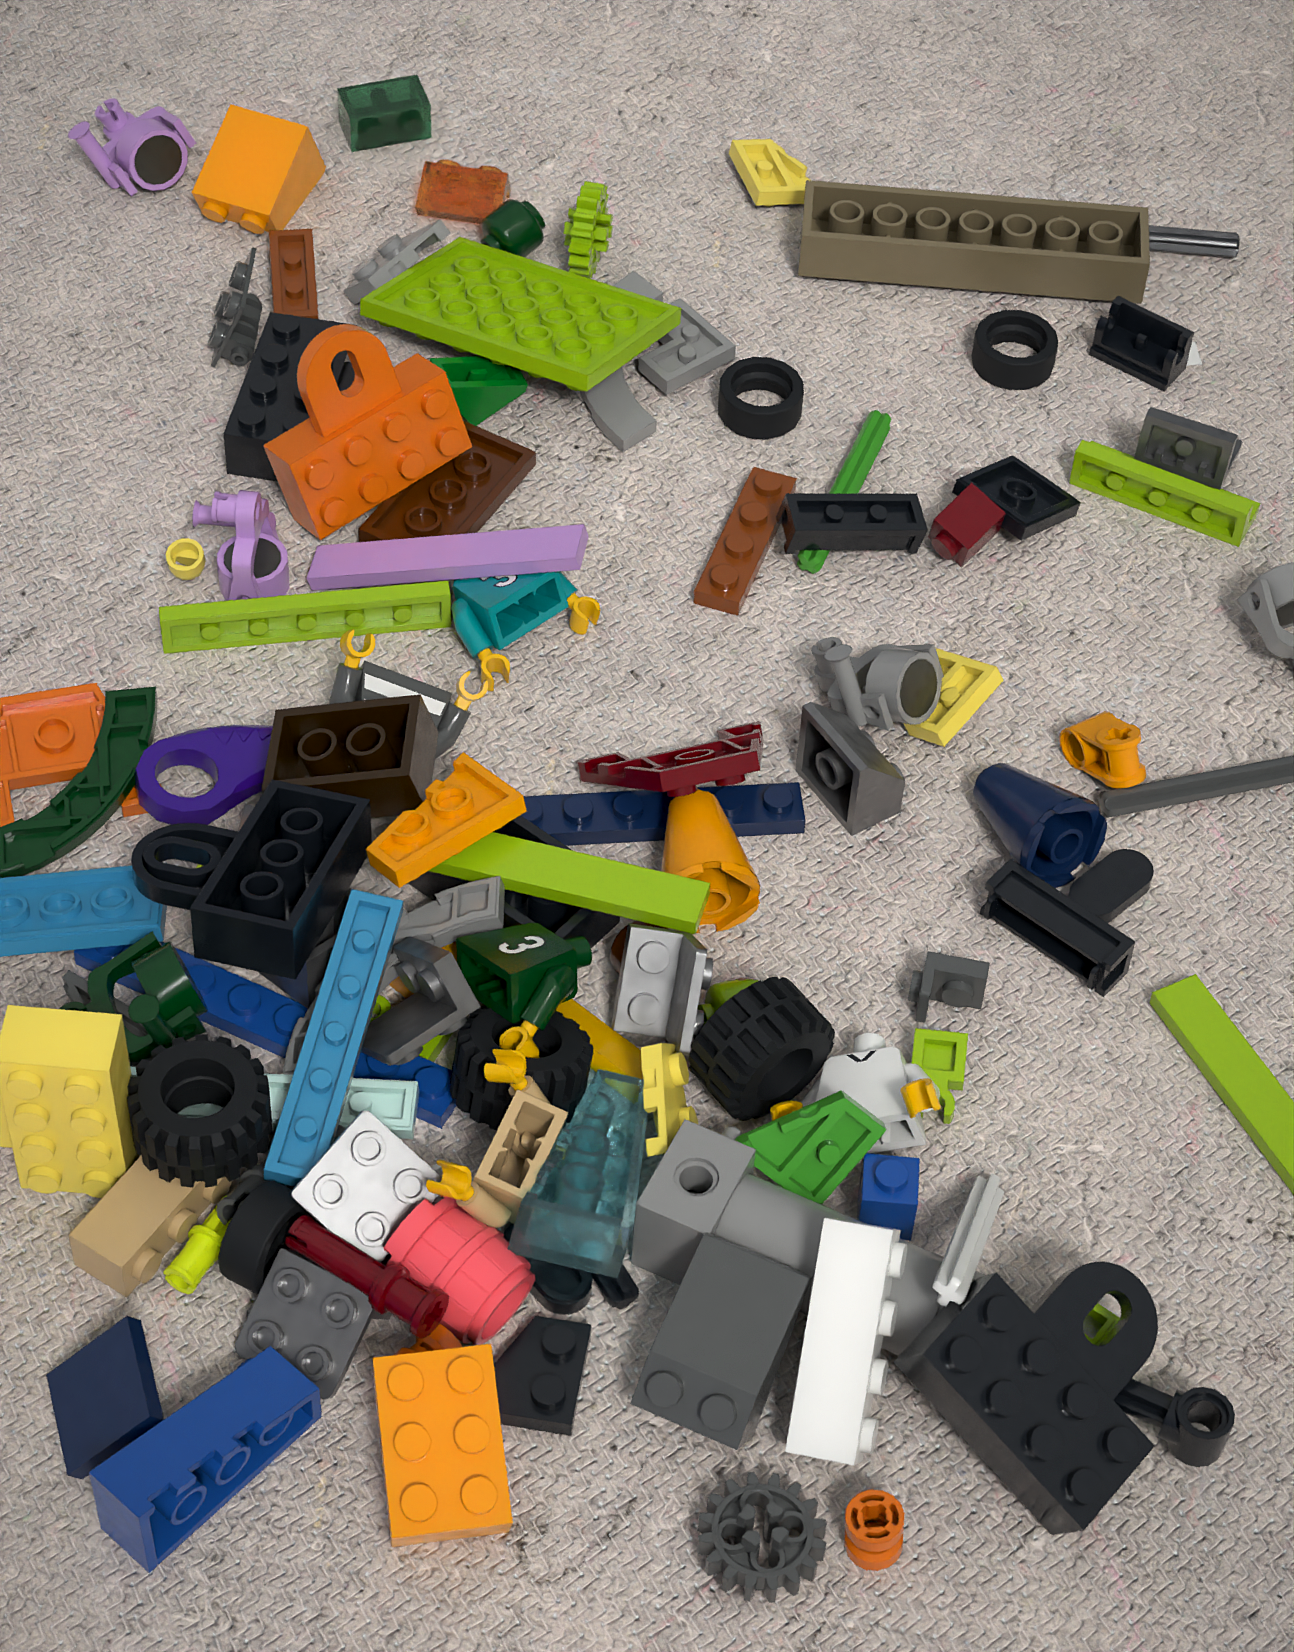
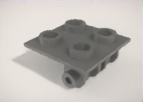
M254 247L251 248L245 263L236 262L229 280V286L232 289L230 293L222 291L216 304L214 316L220 318V322H215L208 341V346L214 348L211 367L215 368L220 356L231 360L237 366L246 365L253 358L262 313V303L255 294L248 293L256 248Z

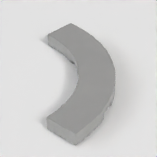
M635 271L613 285L663 302V292ZM622 367L589 391H580L582 399L584 398L592 412V419L597 427L622 452H625L656 432L657 420L635 399L624 378Z
M496 876L452 887L436 893V900L426 903L409 913H406L405 909H403L393 947L411 936L442 948L456 942V938L502 929L504 922L505 886L501 877ZM393 948L378 995L399 976L396 967L401 962ZM323 979L314 990L316 997L304 1018L300 1017L294 1027L286 1052L283 1074H294Z

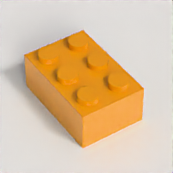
M483 1344L374 1357L372 1371L391 1548L510 1533L513 1521L492 1345Z

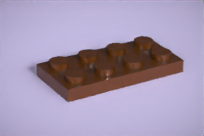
M463 420L473 447L383 501L359 527V542L477 533L535 467L536 452Z

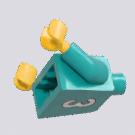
M561 571L455 579L452 586L456 600L452 604L455 629L472 658H479L481 661V684L487 679L488 691H494L492 672L502 674L507 683H509L510 675L508 659L501 654H493L491 651L493 647L498 650L503 649L567 607L572 610L569 626L574 632L581 635L587 633L588 619L591 623L597 625L600 615V605L597 600L587 596L578 597L575 594L578 589Z

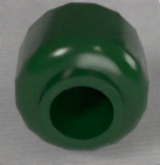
M514 199L506 200L482 221L481 228L484 238L481 239V244L525 258L543 242L545 222L541 214L530 202L526 200L523 202Z

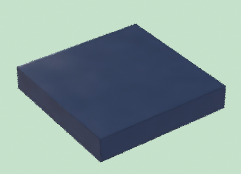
M125 1316L46 1375L67 1476L84 1479L89 1475V1471L164 1420L144 1330L139 1319Z

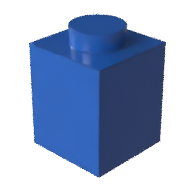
M866 1153L863 1158L858 1189L857 1220L870 1225L901 1230L900 1238L911 1241L918 1208L920 1158Z

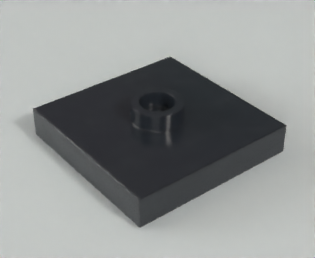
M1014 455L956 479L952 493L958 496L967 486L973 483L1006 513L1001 527L1021 541L1076 516L1081 504L1078 499Z

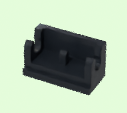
M1117 296L1111 303L1108 319L1100 316L1089 355L1165 392L1186 369L1194 332L1127 299Z

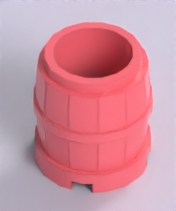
M441 1196L442 1200L433 1205L425 1198L402 1221L383 1249L391 1255L386 1266L392 1264L402 1265L410 1271V1278L429 1290L440 1289L447 1293L449 1296L448 1307L439 1324L451 1331L462 1343L468 1344L472 1342L474 1345H483L513 1317L522 1305L535 1282V1274L530 1271L531 1265L528 1260L504 1238V1234L500 1230L470 1216L458 1206L456 1199Z

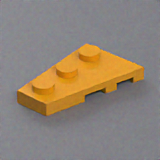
M463 752L453 762L454 771L444 781L435 779L425 789L426 799L415 810L403 811L366 848L369 863L397 887L401 888L527 812L523 795Z

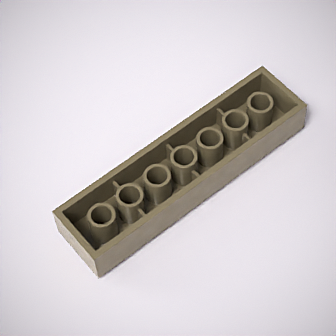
M806 180L798 276L1113 301L1117 296H1120L1133 303L1142 304L1150 266L1148 207Z

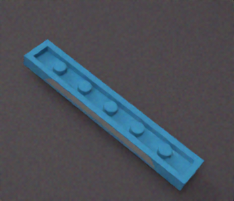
M351 889L265 1163L264 1180L276 1181L295 1187L334 1143L403 914V900Z

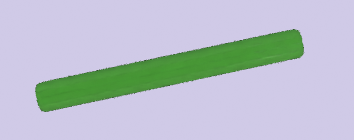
M873 410L868 414L829 493H859L891 429L889 425L891 417L888 413L881 414L878 410ZM800 550L797 566L802 571L808 570L812 574L817 573L821 570L830 550Z

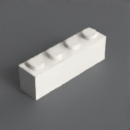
M824 1218L785 1452L853 1466L863 1461L864 1453H873L879 1426V1420L870 1417L874 1394H883L888 1373V1360L880 1359L883 1335L892 1337L898 1311V1303L889 1301L893 1277L902 1278L907 1257V1244L899 1242L901 1230L837 1218Z

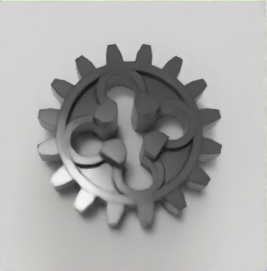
M749 1472L747 1485L741 1488L731 1478L726 1480L725 1498L711 1493L708 1496L707 1502L708 1512L700 1513L697 1531L702 1534L698 1536L697 1553L705 1556L709 1555L706 1558L705 1564L706 1574L710 1576L722 1572L721 1590L728 1592L736 1584L743 1586L744 1601L748 1602L752 1600L756 1590H764L769 1603L776 1601L777 1588L784 1587L792 1596L799 1593L800 1577L813 1581L816 1577L818 1566L816 1561L824 1560L827 1543L821 1539L825 1538L827 1524L825 1519L815 1518L818 1508L817 1500L813 1498L801 1502L799 1498L802 1485L796 1482L787 1490L779 1487L780 1478L779 1474L776 1473L772 1474L768 1484H759L755 1472ZM753 1506L762 1507L766 1511L762 1534L765 1542L770 1543L768 1564L771 1569L763 1568L758 1564L761 1538L758 1531L753 1530L755 1520V1508ZM787 1529L796 1530L800 1535L789 1537V1530ZM729 1536H734V1543H736L737 1545H730L726 1543L723 1539Z

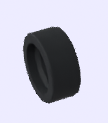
M1002 310L992 313L980 321L976 329L971 355L973 368L983 380L1003 389L1027 390L1040 386L1050 378L1055 365L1058 349L1057 333L1048 321L1034 313L1023 310ZM1000 343H1019L1030 347L1037 354L1029 357H1012L1000 353L992 346Z
M750 357L738 360L726 368L720 378L718 415L724 425L738 435L751 439H772L783 436L796 427L802 416L803 380L794 368L783 361L770 357ZM751 390H766L779 395L784 401L771 406H755L742 401L737 396Z
M276 1181L263 1182L252 1190L240 1204L229 1222L221 1242L218 1257L219 1272L225 1278L257 1295L280 1248H288L285 1242L286 1237L298 1238L288 1233L293 1223L302 1215H308L315 1220L310 1213L291 1197L292 1189Z

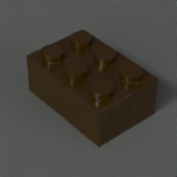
M421 694L275 710L262 792L264 793L273 779L370 799L371 818L399 816L403 811L415 810L426 799L425 789L432 783L438 730Z

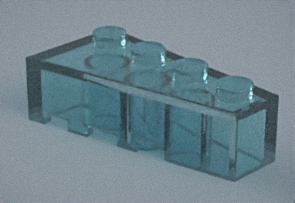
M598 1069L577 1105L572 1120L567 1128L564 1127L550 1158L548 1161L545 1160L537 1174L533 1187L530 1191H527L520 1203L508 1250L519 1256L618 1278L634 1227L648 1115L644 1110V1079Z

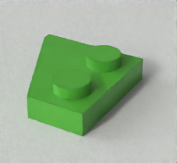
M841 1090L737 1136L735 1141L756 1149L754 1166L782 1188L822 1205L887 1129L880 1119Z

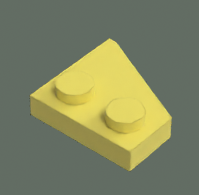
M771 139L732 140L728 154L756 206L804 204L806 180H810L805 176L807 166L786 154L785 150Z
M936 648L944 675L936 709L921 724H903L910 736L945 747L1004 680L996 666Z
M669 1043L641 1047L644 1110L647 1113L653 1112L657 1137L646 1139L648 1157L664 1156L685 1119L698 1124L695 1110L692 1106L687 1107L683 1085L689 1082L686 1059L682 1052L676 1053L675 1044Z

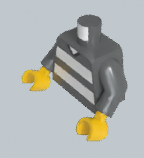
M354 629L345 632L340 639V648L346 658L344 663H339L329 703L421 694L438 730L435 759L449 750L455 744L471 714L468 711L471 702L479 700L486 694L488 680H484L478 694L472 695L464 688V682L471 671L464 673L456 683L458 697L455 702H451L452 693L365 660L361 667H359L360 659L370 655L375 648L374 635L372 633L366 634L363 649L357 652L351 644Z

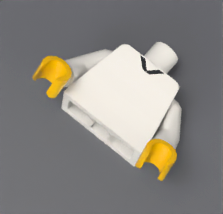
M864 1033L855 1038L854 1053L833 1056L824 1062L821 1079L816 1080L801 1102H781L772 1106L770 1112L773 1121L842 1090L880 1119L887 1129L867 1152L871 1154L926 1145V1136L920 1112L941 1109L939 1102L940 1090L919 1065L905 1062L899 1048L894 1046L886 1047L885 1039L878 1034Z

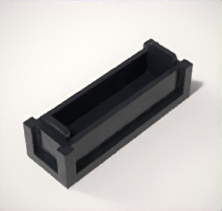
M786 493L776 515L777 524H782L786 537L784 544L785 554H795L796 550H907L908 553H917L928 531L917 494Z
M1012 859L1007 861L986 882L985 889L989 892L987 902L981 907L980 914L987 920L992 918L1087 982L1089 989L1093 990L1096 988L1095 992L1104 997L1128 973L1135 946L1134 940Z

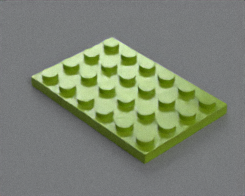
M458 237L360 299V315L376 320L382 326L397 327L414 333L420 339L435 340L452 346L456 351L471 352L488 358L494 364L509 365L527 371L533 377L548 378L565 384L571 390L586 392L676 328L681 322L680 307L462 237Z

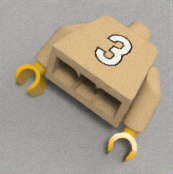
M507 1049L492 1050L497 1064L486 1063L484 1074L489 1082L509 1083L511 1085L509 1087V1094L513 1099L473 1181H471V1171L468 1167L439 1159L436 1163L441 1166L443 1171L441 1182L427 1180L426 1182L429 1192L456 1199L458 1206L470 1216L495 1228L504 1226L508 1221L520 1224L548 1166L568 1112L550 1104L531 1076H525V1055L521 1051Z

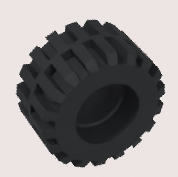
M777 976L769 977L764 981L760 980L739 991L718 1008L707 1020L691 1046L692 1051L688 1058V1062L691 1064L689 1068L734 1119L738 1118L740 1121H748L752 1118L757 1119L770 1113L771 1107L775 1104L792 1100L814 1079L832 1050L835 1030L832 1028L833 1025L789 979L785 977L779 979Z
M486 1006V1009H477L472 1012L470 1017L467 1018V1022L458 1031L450 1078V1094L452 1098L456 1099V1106L462 1112L470 1113V1119L477 1123H485L489 1125L490 1129L497 1131L513 1099L509 1094V1087L511 1085L509 1083L487 1081L484 1074V1066L486 1063L497 1064L492 1050L502 1049L499 1044L502 1033L512 1027H520L523 1020L512 1024ZM555 1011L544 1031L537 1030L532 1038L540 1054L539 1058H526L525 1076H531L551 1105L568 1112L563 1126L565 1128L566 1123H573L578 1118L579 1112L582 1111L593 1057V1045L590 1044V1037L587 1032L580 1030V1025L573 1019L565 1018L563 1013Z
M195 1034V1040L186 1042L184 1037L172 1039V1046L167 1049L162 1045L151 1051L152 1060L142 1059L136 1066L137 1076L130 1077L128 1084L129 1096L127 1101L133 1143L137 1155H142L143 1164L149 1171L158 1169L159 1178L170 1183L176 1177L180 1179L181 1186L193 1188L195 1182L205 1181V1188L218 1186L217 1179L226 1177L231 1182L240 1177V1168L244 1167L251 1170L258 1163L257 1153L266 1152L269 1146V1135L272 1134L269 1083L267 1075H264V1067L258 1058L251 1059L250 1050L242 1044L233 1048L231 1046V1039L221 1036L216 1041H209L208 1034ZM196 1104H214L223 1107L219 1112L202 1118H189L177 1114L181 1110Z

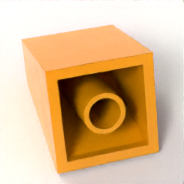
M230 104L191 193L201 209V213L210 220L223 223L225 220L239 223L246 230L256 234H263L264 231L283 230L323 176L326 165L308 126Z

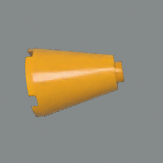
M699 789L695 793L675 797L668 807L661 872L710 883V895L699 925L715 924L716 932L728 930L745 922L757 911L760 904L758 897L761 893L760 882L718 799L712 793Z

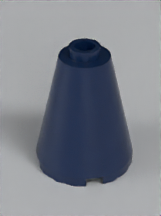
M1006 763L994 764L984 769L978 775L973 790L974 800L1016 863L1054 888H1058L1076 879L1071 872L1082 862L1089 867L1096 859L1105 841L1107 822L1106 818L1100 814V808L1093 801Z

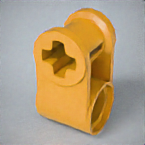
M1104 711L1061 731L1059 735L1061 750L1066 760L1075 769L1086 772L1111 788H1129L1145 780L1146 769L1139 762L1137 745L1141 741V732L1137 726L1128 724L1116 718L1110 712Z

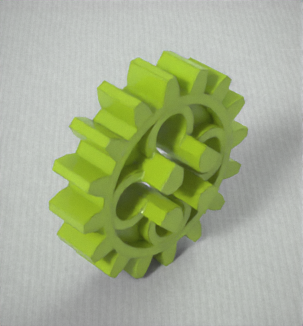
M585 181L584 185L581 186L580 196L577 197V208H569L568 218L570 222L565 221L563 234H566L564 245L569 246L568 252H570L568 266H570L569 272L587 278H592L593 273L595 274L597 262L600 260V251H608L609 241H607V238H612L613 225L611 223L613 214H609L606 207L609 194H607L608 186H605V184Z

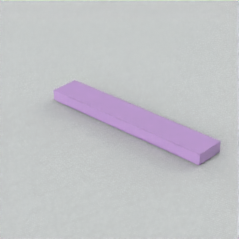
M579 524L317 546L306 579L312 590L580 570L589 536L585 525Z

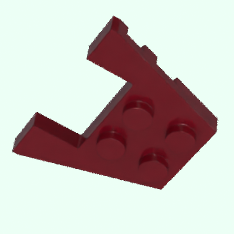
M757 721L717 730L718 740L634 759L616 752L576 761L579 780L589 783L667 792L669 797L695 793L697 791V784L715 781L716 786L738 784L746 780L745 774L760 771L764 743L761 722Z

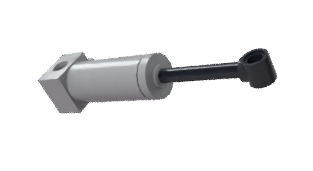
M685 1119L636 1203L631 1264L680 1285L703 1235L707 1232L812 1276L800 1309L801 1313L808 1315L824 1218L863 1222L754 1176L753 1169L756 1149L735 1141L737 1136L743 1134L740 1129L728 1126L725 1127L722 1134H719ZM899 1238V1242L907 1244L906 1263L902 1278L893 1277L889 1301L898 1303L896 1324L892 1337L883 1335L881 1347L899 1356L944 1307L936 1301L939 1293L932 1288L944 1257ZM975 1271L972 1280L986 1275ZM1131 1379L1114 1398V1402L1126 1414L1161 1428L1158 1437L1167 1441L1169 1450L1175 1458L1186 1465L1194 1467L1209 1466L1219 1459L1234 1425L1235 1413L1230 1401L1222 1393L1207 1387L1192 1388L1187 1392L1177 1389L1173 1397ZM1191 1423L1202 1424L1210 1431L1198 1430Z

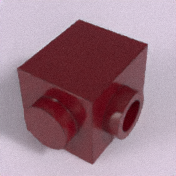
M971 483L934 518L928 538L931 539L933 548L940 556L947 560L953 559L959 566L963 567L999 532L1006 513Z

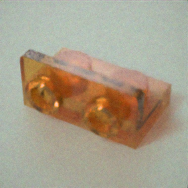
M439 160L437 163L425 161L415 206L416 213L422 216L481 224L487 215L503 204L506 198H510L511 185L508 173H504L493 166H480L477 169L463 167L451 160Z

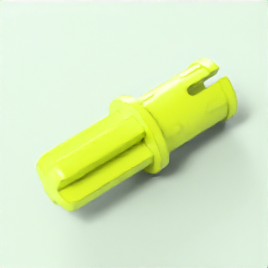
M217 1205L202 1225H194L188 1232L189 1240L163 1271V1274L166 1275V1281L182 1293L192 1294L209 1268L218 1260L221 1242L229 1222L224 1225L220 1221L216 1211Z

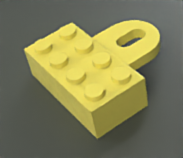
M15 1005L7 1006L0 1033V1147L12 1148L21 1188L32 1189L44 1194L62 1191L86 1193L95 1198H103L139 1158L133 1143L127 1101L129 1096L128 1084L132 1075L122 1014Z

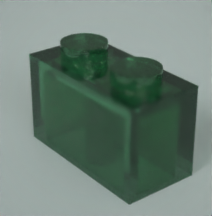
M417 74L337 88L339 124L351 152L432 138L431 104Z

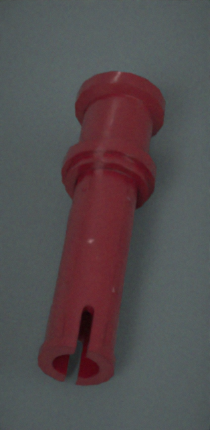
M308 1215L299 1217L289 1229L288 1233L298 1238L286 1237L285 1242L288 1248L304 1255L320 1267L367 1295L368 1302L373 1310L379 1314L389 1312L410 1326V1332L417 1338H426L442 1320L449 1303L447 1293L440 1289L429 1290L410 1278V1271L402 1265L392 1264L386 1266L367 1253L324 1228Z

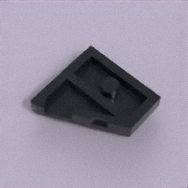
M535 1316L494 1363L501 1425L572 1436L591 1340L592 1324Z

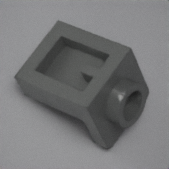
M928 951L924 972L913 970L908 1001L918 1002L915 1021L925 1023L929 1000L944 1002L952 1007L981 1009L990 963Z

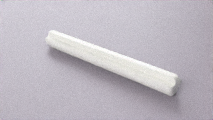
M991 1173L988 1179L980 1176L974 1179L932 1286L939 1293L936 1301L942 1306L947 1307L950 1301L962 1304L966 1299L1004 1191L998 1187L1001 1179L995 1174Z

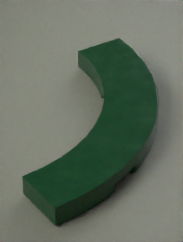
M156 687L105 691V710L102 726L94 745L95 751L82 773L78 772L68 785L49 801L50 805L27 820L21 818L0 827V878L24 876L60 859L90 838L122 805L135 785V772L144 750L153 743L157 721L158 695Z

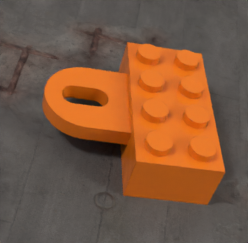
M340 324L327 328L314 337L305 348L298 365L297 384L309 418L263 445L293 519L319 540L327 537L473 447L446 372L418 353L393 367L383 343L367 330L352 324ZM346 350L355 372V378L348 389L340 391L331 370V363L336 354Z

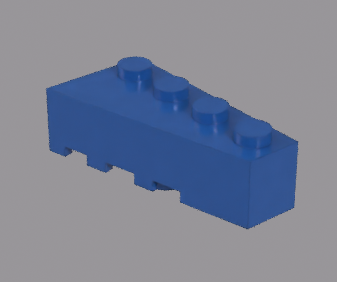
M271 1346L254 1358L245 1360L231 1374L89 1471L101 1529L150 1573L322 1417L319 1387Z

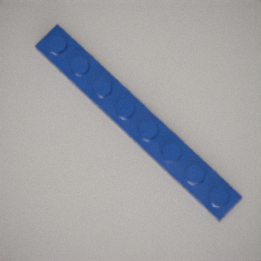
M133 944L74 950L75 964L93 971ZM175 948L208 1008L206 1013L198 1016L200 1021L280 1057H286L294 1027L300 1017L304 1018L308 1010L297 1001L207 961L194 958L193 955ZM135 972L118 979L116 982L140 994H146ZM363 1052L360 1053L353 1078L418 1081L419 1097L416 1118L442 1129L456 1108V1099L452 1098L450 1094L452 1070L420 1056L405 1064L389 1066Z

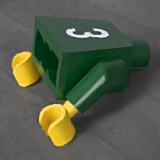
M527 923L456 938L457 964L475 998L512 1024L523 1020L520 1027H512L502 1033L499 1039L500 1048L521 1051L526 1058H539V1049L532 1038L537 1030L544 1031L558 1006L574 998L578 992L577 969L589 966L592 962V950L587 939L579 935L564 940L539 923Z

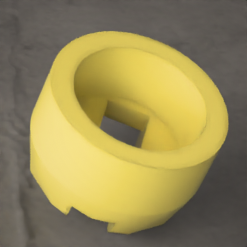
M182 538L176 540L166 551V561L169 570L175 577L181 580H193L200 576L205 568L206 560L203 548L193 539Z

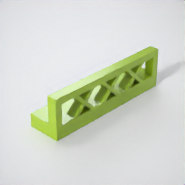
M1082 440L1075 450L1069 484L1231 545L1240 546L1258 514L1261 503L1223 489L1219 490L1141 462L1134 459L1132 455L1100 443Z

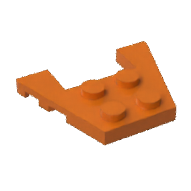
M97 683L0 698V827L15 822L10 796L11 790L70 781L78 772L82 773L95 751L94 745L103 722L105 696ZM134 785L121 805L123 817L148 813L139 805Z

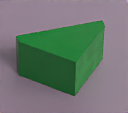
M483 356L430 358L429 360L446 372L461 415L475 426L525 393L528 386L520 369L509 365L494 364Z

